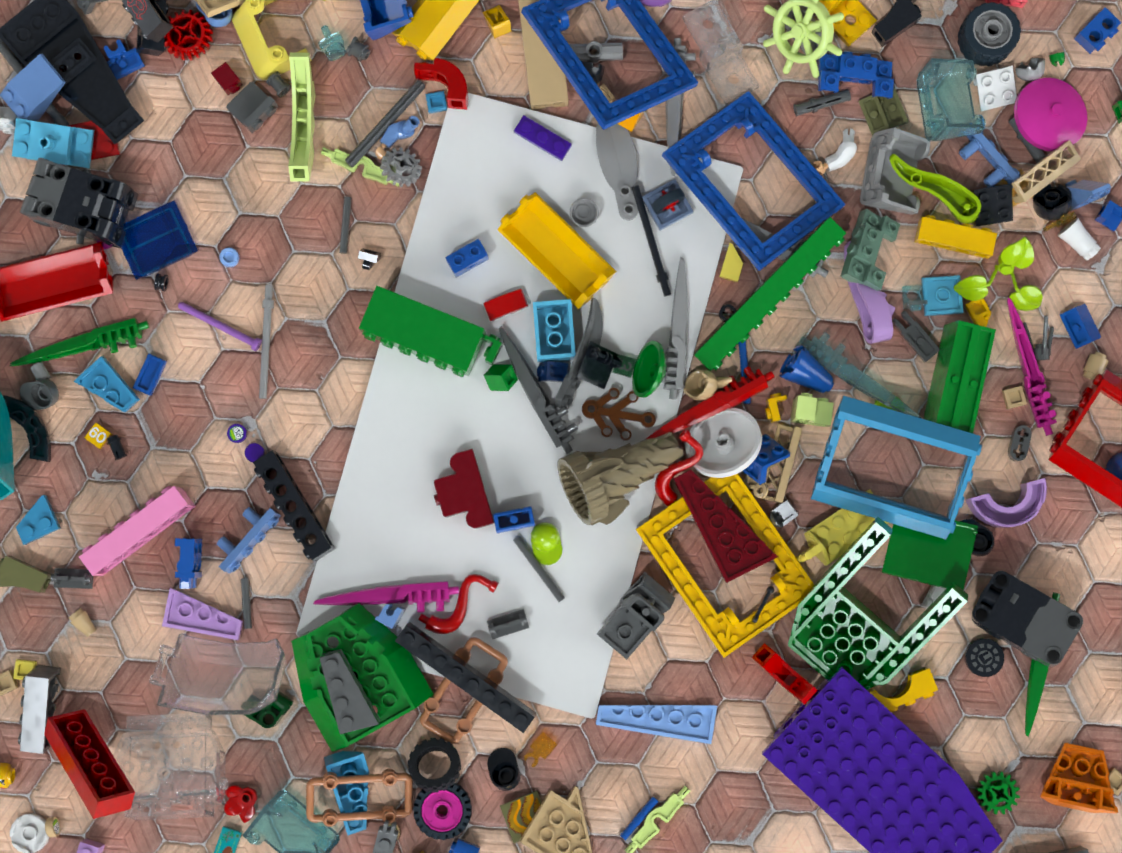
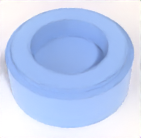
M233 248L223 249L219 256L221 263L226 267L236 266L240 259L238 252Z

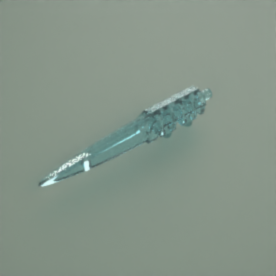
M824 332L819 340L815 336L811 341L804 336L799 340V343L805 346L822 366L851 386L898 412L921 418L895 395L857 369V367L851 363L846 364L848 359L841 355L846 347L840 343L834 351L832 347L827 346L825 343L830 338V335Z

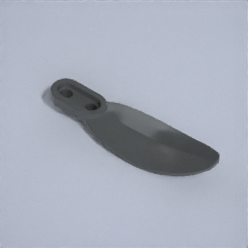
M596 298L591 299L585 332L573 359L570 372L566 374L555 398L556 407L562 408L565 406L567 408L571 406L573 395L579 388L582 380L577 378L576 375L589 342L592 341L600 345L603 321L601 309Z

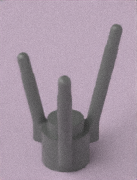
M1044 316L1042 344H1036V348L1033 347L1027 324L1024 322L1023 326L1036 360H1050L1054 327H1050L1047 342L1048 316Z

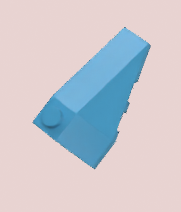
M341 751L324 757L327 772H334L337 776L369 775V769L363 752ZM368 783L338 784L333 789L340 813L367 812ZM367 820L343 821L347 835L366 830Z

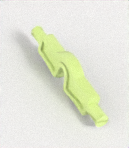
M325 147L322 148L321 155L331 158L332 163L350 172H355L358 166L363 164L362 176L364 178L384 185L388 184L386 181L388 176H382L383 170L379 166L374 165L368 157L363 156L354 167H350L345 161L349 156L348 153L338 149L332 151Z
M684 786L678 794L673 793L661 806L652 809L646 816L644 825L631 837L632 842L624 849L625 852L633 853L638 847L641 849L650 839L658 834L660 829L654 823V819L659 817L664 822H669L676 811L684 804L683 799L691 791Z

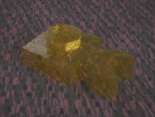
M542 732L530 745L534 751L527 753L524 756V760L526 761L528 757H533L535 761L531 766L535 767L538 764V758L541 756L545 760L557 746V743L546 733Z

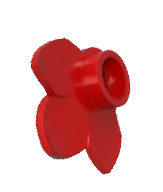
M237 785L228 787L224 791L229 798L224 805L225 814L230 816L239 814L243 823L248 822L255 814L254 804L258 798L256 790L250 787L241 788Z

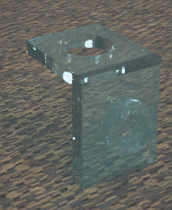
M921 285L902 287L903 309L921 311V308L928 304L927 300H922ZM909 290L917 292L918 297L916 300L911 301L907 298Z

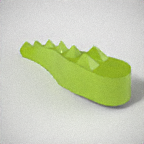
M892 154L889 157L893 169L900 178L909 185L934 195L959 222L969 224L978 218L981 202L970 190L943 175L914 168L905 163L896 154Z

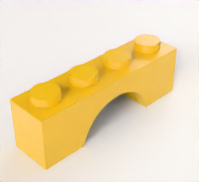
M925 667L908 674L905 689L895 697H883L874 689L868 691L889 711L895 712L900 705L905 704V706L916 703L915 699L920 697L927 699L934 696L933 692L938 691L930 668Z

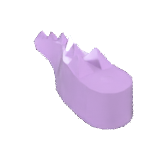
M848 241L844 246V262L847 256V248L851 241ZM848 281L852 297L861 318L866 342L873 344L890 340L893 336L892 315L895 307L886 301L885 297L887 294L863 284Z

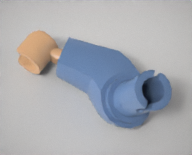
M410 116L407 121L402 120L388 126L379 141L382 145L376 149L375 155L381 160L386 154L385 147L391 148L397 140L411 137L414 134L415 128L420 124L419 119L416 116Z

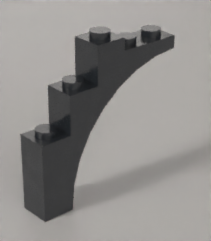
M896 0L887 16L874 26L871 33L882 47L919 22L922 17L921 11L917 5H913L917 0Z

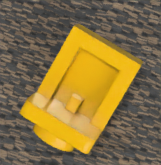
M781 393L770 395V399L766 400L767 408H765V415L767 420L770 419L771 423L781 420L777 402L785 401L787 395L781 396Z

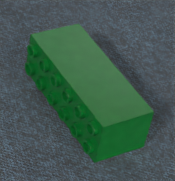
M377 285L359 326L364 338L373 342L377 339L383 346L390 349L393 346L397 347L400 350L399 352L408 356L412 353L422 362L428 363V361H432L437 368L442 370L449 368L453 371V374L460 377L470 375L484 341L483 337L486 335L485 329Z
M960 320L944 325L939 346L940 350L936 359L923 419L973 434L996 329Z

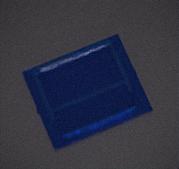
M175 200L124 224L123 229L126 234L121 249L135 280L149 276L198 252Z

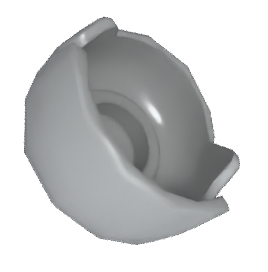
M1032 58L1026 66L1021 62L1019 67L1015 68L1016 75L1024 81L1039 79L1045 71V59Z
M578 199L570 208V218L580 227L591 226L599 216L598 207L591 199Z

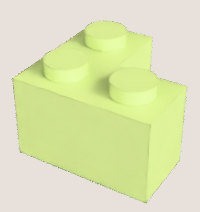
M801 393V395L793 399L790 422L829 427L831 426L834 403L829 402L827 398H814L813 394Z

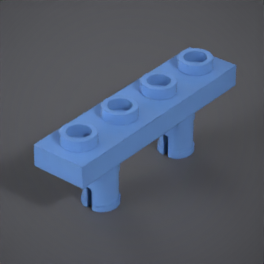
M971 123L964 129L963 133L970 142L959 151V155L966 160L978 150L995 169L994 172L983 180L987 187H993L1002 179L1011 184L1021 176L1016 168H1012L1009 165L1006 156L1002 153L1000 154L995 149V144L990 139L987 140L978 125Z
M248 507L242 516L253 525V528L240 543L235 546L225 536L218 540L217 545L228 555L219 565L224 572L229 574L235 572L240 567V562L244 557H248L253 552V547L263 541L266 537L265 533L277 525L281 516L277 511L269 508L261 517L252 508Z

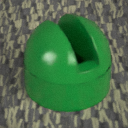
M1064 52L1049 55L1051 64L1057 67L1059 62L1060 66H1062L1065 62Z

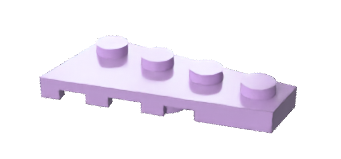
M173 588L169 589L162 626L240 640L242 620Z

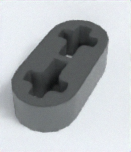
M1025 425L1016 427L1012 432L1008 456L1013 461L1024 460L1027 456L1032 432ZM1023 429V433L1026 434V437H1022L1021 442H1019L1020 435L1018 434V432L1022 431ZM1018 445H1020L1019 452H1022V455L1016 457L1013 450L1018 449Z

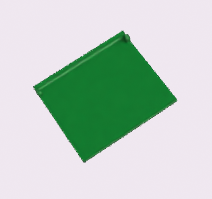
M954 521L956 522L955 530L945 540L893 524V531L890 536L882 573L945 589L954 582L964 590L978 526Z

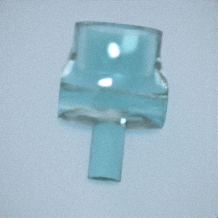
M327 25L321 27L325 38L318 42V45L329 61H335L346 54L341 34L339 32L331 34Z

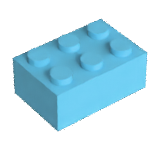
M571 299L533 302L537 363L573 360L576 353Z

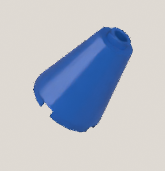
M803 345L796 346L793 349L796 352L793 355L789 354L780 369L782 374L779 376L820 393L829 392L834 385L833 377Z

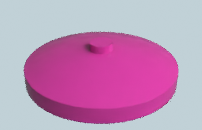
M1039 78L1025 86L1016 98L1014 105L1016 125L1022 136L1033 146L1044 151L1053 152L1068 140L1074 145L1083 136L1087 126L1086 106L1079 93L1068 83L1056 78Z

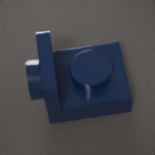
M554 361L539 363L537 368L538 381L562 383L568 372V363Z

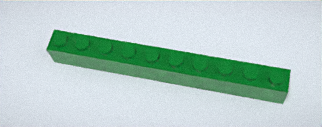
M831 217L827 218L693 355L709 371L712 369L716 371L723 364L721 360L726 355L730 357L737 350L735 346L739 342L743 344L750 337L748 333L753 328L756 330L763 324L762 318L766 314L770 316L777 309L775 305L780 300L784 302L791 295L789 291L793 287L797 289L805 281L803 277L807 273L811 275L818 268L816 264L821 259L825 261L831 255V248L834 245L838 247L845 240L843 236L846 232Z

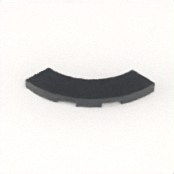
M3 395L9 417L21 425L27 433L30 446L29 458L50 462V438L40 416L23 401Z

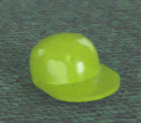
M542 522L537 524L531 532L533 554L539 563L552 565L562 555L560 534L558 529L551 523Z

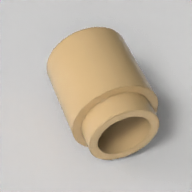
M1099 352L1090 354L1083 369V376L1093 381L1098 374L1102 375L1109 362L1106 359V355Z

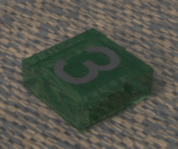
M618 354L617 357L621 359L622 366L614 368L613 373L631 378L636 359Z

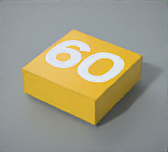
M95 423L84 438L97 448L102 449L107 442V438L111 437L112 433L100 424Z

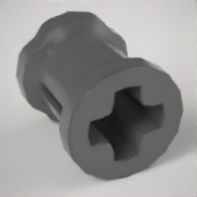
M279 72L273 73L266 81L269 86L274 88L278 97L284 96L291 89V85L281 78Z

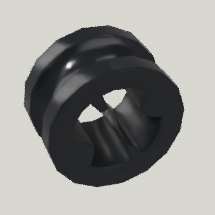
M159 273L156 275L154 282L155 290L162 289L163 292L167 290L168 275L161 276Z
M726 304L721 307L719 317L723 322H726L729 318H725L726 315L723 316L722 313L725 312V309H730L729 312L732 311L734 314L736 312L734 306Z

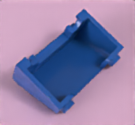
M360 0L364 13L363 19L365 23L363 25L365 32L373 41L412 22L411 18L414 17L411 6H408L407 0Z

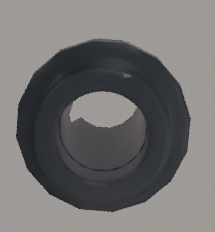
M118 435L107 438L108 443H106L110 446L115 460L127 456L120 441L121 437L119 438Z

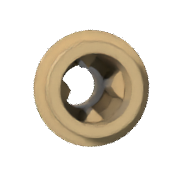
M80 608L68 617L71 620L70 623L87 637L96 631L86 610L83 611Z

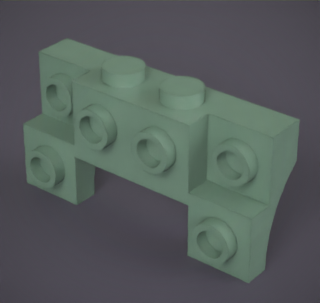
M868 209L860 211L856 226L852 231V239L847 248V256L840 277L849 282L863 284L876 291L881 290L886 272L877 268L875 262L882 239L884 238L890 242L895 241L900 224L888 216L880 217Z

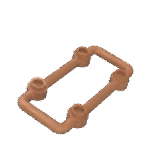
M476 637L470 638L464 647L459 648L455 652V655L467 663L471 657L470 651L474 645L500 661L497 668L492 669L488 673L487 678L497 685L502 682L504 678L503 671L508 664L507 657ZM444 677L434 695L424 702V711L420 716V723L432 733L445 739L446 742L449 741L451 744H455L461 740L464 734L471 731L473 727L472 721L483 704L478 700L475 701L466 717L461 718L457 722V731L454 736L428 721L427 719L430 714L439 709V700L451 682Z
M385 769L382 774L337 776L334 772H327L323 777L312 778L307 782V819L313 823L323 822L328 827L336 825L338 821L382 819L384 822L389 820V823H392L396 818L407 817L412 812L413 780L410 774L396 773L393 769ZM397 781H405V809L396 810L393 806L387 805L381 811L337 813L333 809H327L322 814L314 815V786L323 785L324 788L331 790L336 788L338 784L383 782L386 786H393Z

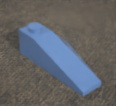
M1076 179L1066 183L1065 186L1071 191L1072 195L1070 212L1108 195L1111 189L1110 184L1090 180L1077 182Z

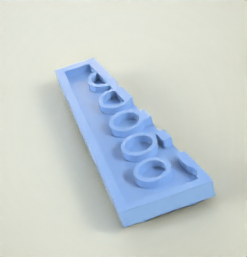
M599 705L596 725L711 744L717 705Z

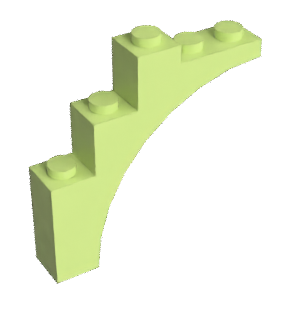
M290 52L289 60L292 83V138L288 165L290 181H310L314 159L313 134L315 121L313 108L316 97L314 81H312L310 54Z

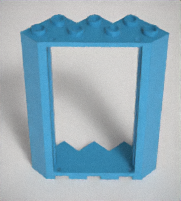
M843 396L834 417L831 433L826 442L811 499L875 519L879 517L885 522L946 540L950 533L953 534L956 522L954 521L959 507L962 508L965 499L963 494L967 483L972 479V467L975 463L976 455L979 456L982 449V444H979L981 436ZM845 420L966 455L963 471L957 480L954 498L948 507L947 516L827 481L826 478Z

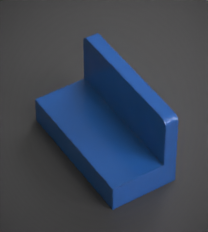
M1086 304L1060 314L1076 349L1101 338Z

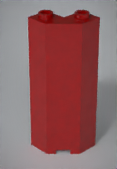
M98 242L0 267L1 322L112 294L113 279L112 275H109L107 265H109L102 243Z

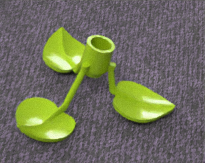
M1025 236L1004 248L998 257V265H995V270L988 282L981 275L969 276L955 284L953 287L954 291L967 300H981L988 295L987 287L992 284L997 272L1000 271L1003 275H1011L1016 292L1011 293L1009 298L1016 309L1030 311L1039 308L1043 299L1041 290L1033 285H1026L1019 289L1014 275L1015 266L1024 269L1029 267L1034 261V250L1030 241Z

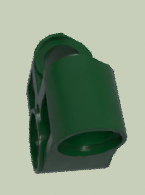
M278 690L268 705L252 695L241 710V713L264 728H272L279 723L294 701ZM267 714H271L274 718L271 725L265 722Z

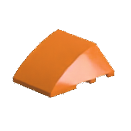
M1064 743L1040 797L1052 805L1080 811L1119 813L1117 806L1115 807L1114 792L1109 782V771L1104 751Z

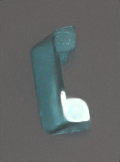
M931 58L918 74L917 90L927 141H941L980 134L985 129L986 122L983 116L974 114L970 83L976 78L977 74L973 60Z
M280 790L265 805L242 835L251 844L260 845L265 841L278 853H330L340 840L338 833L331 827L324 825L323 822H310L306 816V806L285 790Z

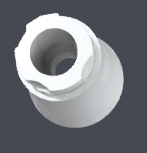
M1079 218L1071 221L1057 235L1068 243L1080 256H1083L1086 261L1095 256L1101 249Z

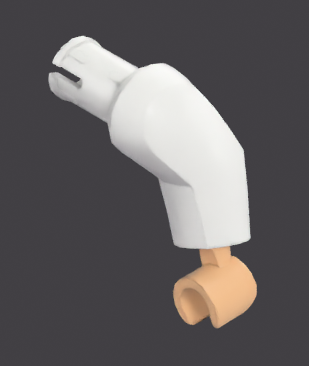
M848 129L843 130V142L838 147L836 153L825 158V164H822L821 161H815L812 164L820 175H823L826 169L830 172L844 167L853 158L857 151V145L854 143L855 131L853 129H850V135H848Z

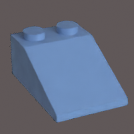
M39 54L8 82L0 96L18 118L39 121L66 82L43 54Z

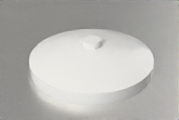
M728 408L693 425L689 431L691 436L701 444L704 453L702 459L693 467L701 474L713 478L729 477L746 469L756 459L762 445V433L757 421L751 414L738 408ZM686 442V454L690 458L695 454V449Z

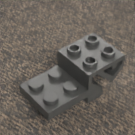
M644 572L620 599L622 605L598 631L597 635L627 660L651 631L654 632L664 621L665 616L663 613L671 609L675 597Z

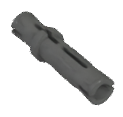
M845 89L844 91L817 99L810 98L807 102L793 105L794 113L796 116L809 112L815 113L819 109L851 101V95L849 90Z
M1015 118L1008 121L1018 135L1016 137L1022 141L1036 163L1046 157L1043 150L1033 146L1022 136L1016 125Z

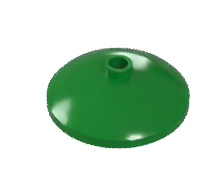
M657 341L646 343L635 362L632 386L635 395L641 398L651 395L661 384L666 374L665 351Z

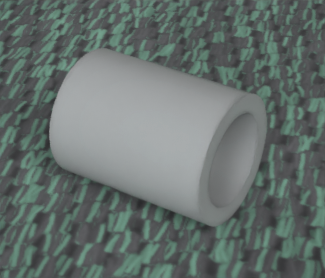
M43 362L36 363L30 368L37 381L42 379L49 380L51 378Z

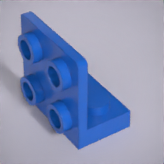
M763 434L759 454L743 472L761 485L766 482L767 468L790 457V452L770 436Z

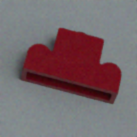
M473 449L454 454L450 459V466L456 474L434 480L437 493L434 495L436 505H440L442 514L446 518L468 512L466 522L474 529L495 524Z

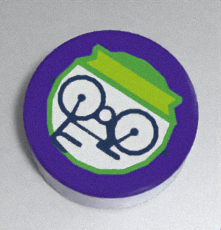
M240 424L231 425L227 431L228 439L234 443H242L247 438L246 428Z

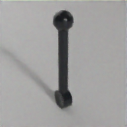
M769 586L767 588V594L752 618L753 623L758 621L759 615L770 594L774 592V587Z

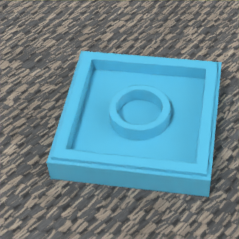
M960 275L921 279L924 316L964 313L962 296L954 291L953 288L955 284L961 281Z

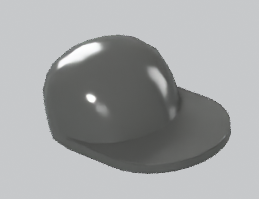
M42 379L24 383L20 388V397L33 410H41L56 404L59 399V390L53 381Z

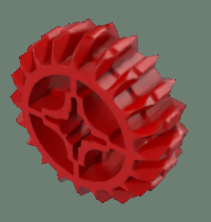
M183 9L181 15L175 12L176 17L172 18L169 16L168 18L173 28L164 36L165 40H167L164 43V47L168 48V52L170 54L174 53V57L177 59L181 56V59L184 61L187 56L192 61L194 55L200 58V52L206 54L204 48H210L208 42L213 41V38L210 36L213 34V31L209 29L211 25L206 22L205 16L201 17L199 12L194 14L192 10L186 13ZM197 25L201 27L200 38L195 34ZM174 33H177L179 36V43L177 45L174 44Z

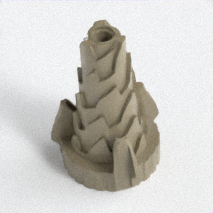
M668 432L657 438L645 439L634 445L628 443L617 449L610 448L603 452L576 451L560 458L557 462V468L565 495L579 519L587 525H594L599 522L608 525L630 505L629 500L624 499V495L639 489L638 485L653 479L655 474L668 468V465L674 463L684 454L683 449L680 448L672 432Z

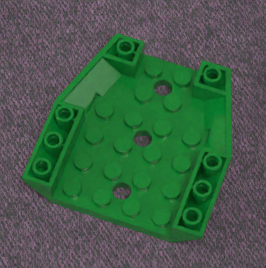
M360 603L343 611L341 615L316 629L308 631L291 641L303 702L332 752L348 747L414 710L434 695L412 654L395 642L397 636L384 624L375 620L376 617ZM334 636L338 639L339 643L336 647H331L328 644L329 637ZM342 649L353 671L357 672L358 681H360L365 694L370 699L372 705L377 707V714L381 719L378 725L344 734L339 733L320 662L322 653Z

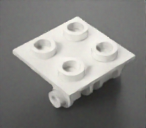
M1013 66L979 73L973 79L974 86L978 88L981 111L1015 103L1017 94Z

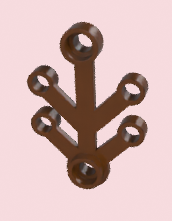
M611 388L608 394L597 401L587 400L582 406L583 415L588 419H594L604 437H610L613 430L605 424L600 415L609 417L620 433V438L624 441H628L632 433L629 429L625 428L620 419L641 422V425L645 428L652 427L656 422V417L651 412H645L642 415L620 411L629 404L638 401V396H636L634 401L629 399L630 394H635L634 391L629 392L626 398L610 409L602 406L611 399L616 400L619 397L620 392L617 388ZM615 390L617 392V396L612 397L610 395V392ZM594 406L595 411L592 413L589 412L588 407ZM646 416H650L652 418V421L650 423L645 422L644 419ZM605 428L610 429L611 432L609 435H605L603 433V430ZM627 431L629 437L623 438L622 433Z

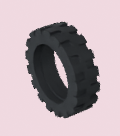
M430 738L428 741L425 739L421 741L420 745L417 744L414 747L415 750L411 751L409 755V774L417 787L423 788L426 792L433 791V793H437L439 790L445 791L448 789V786L454 785L456 778H459V771L461 770L459 754L449 741L445 742V739ZM433 751L446 753L450 758L451 764L444 776L438 779H427L420 774L418 767L423 756Z

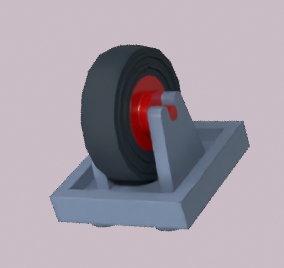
M676 179L642 196L644 204L659 231L693 214V210Z

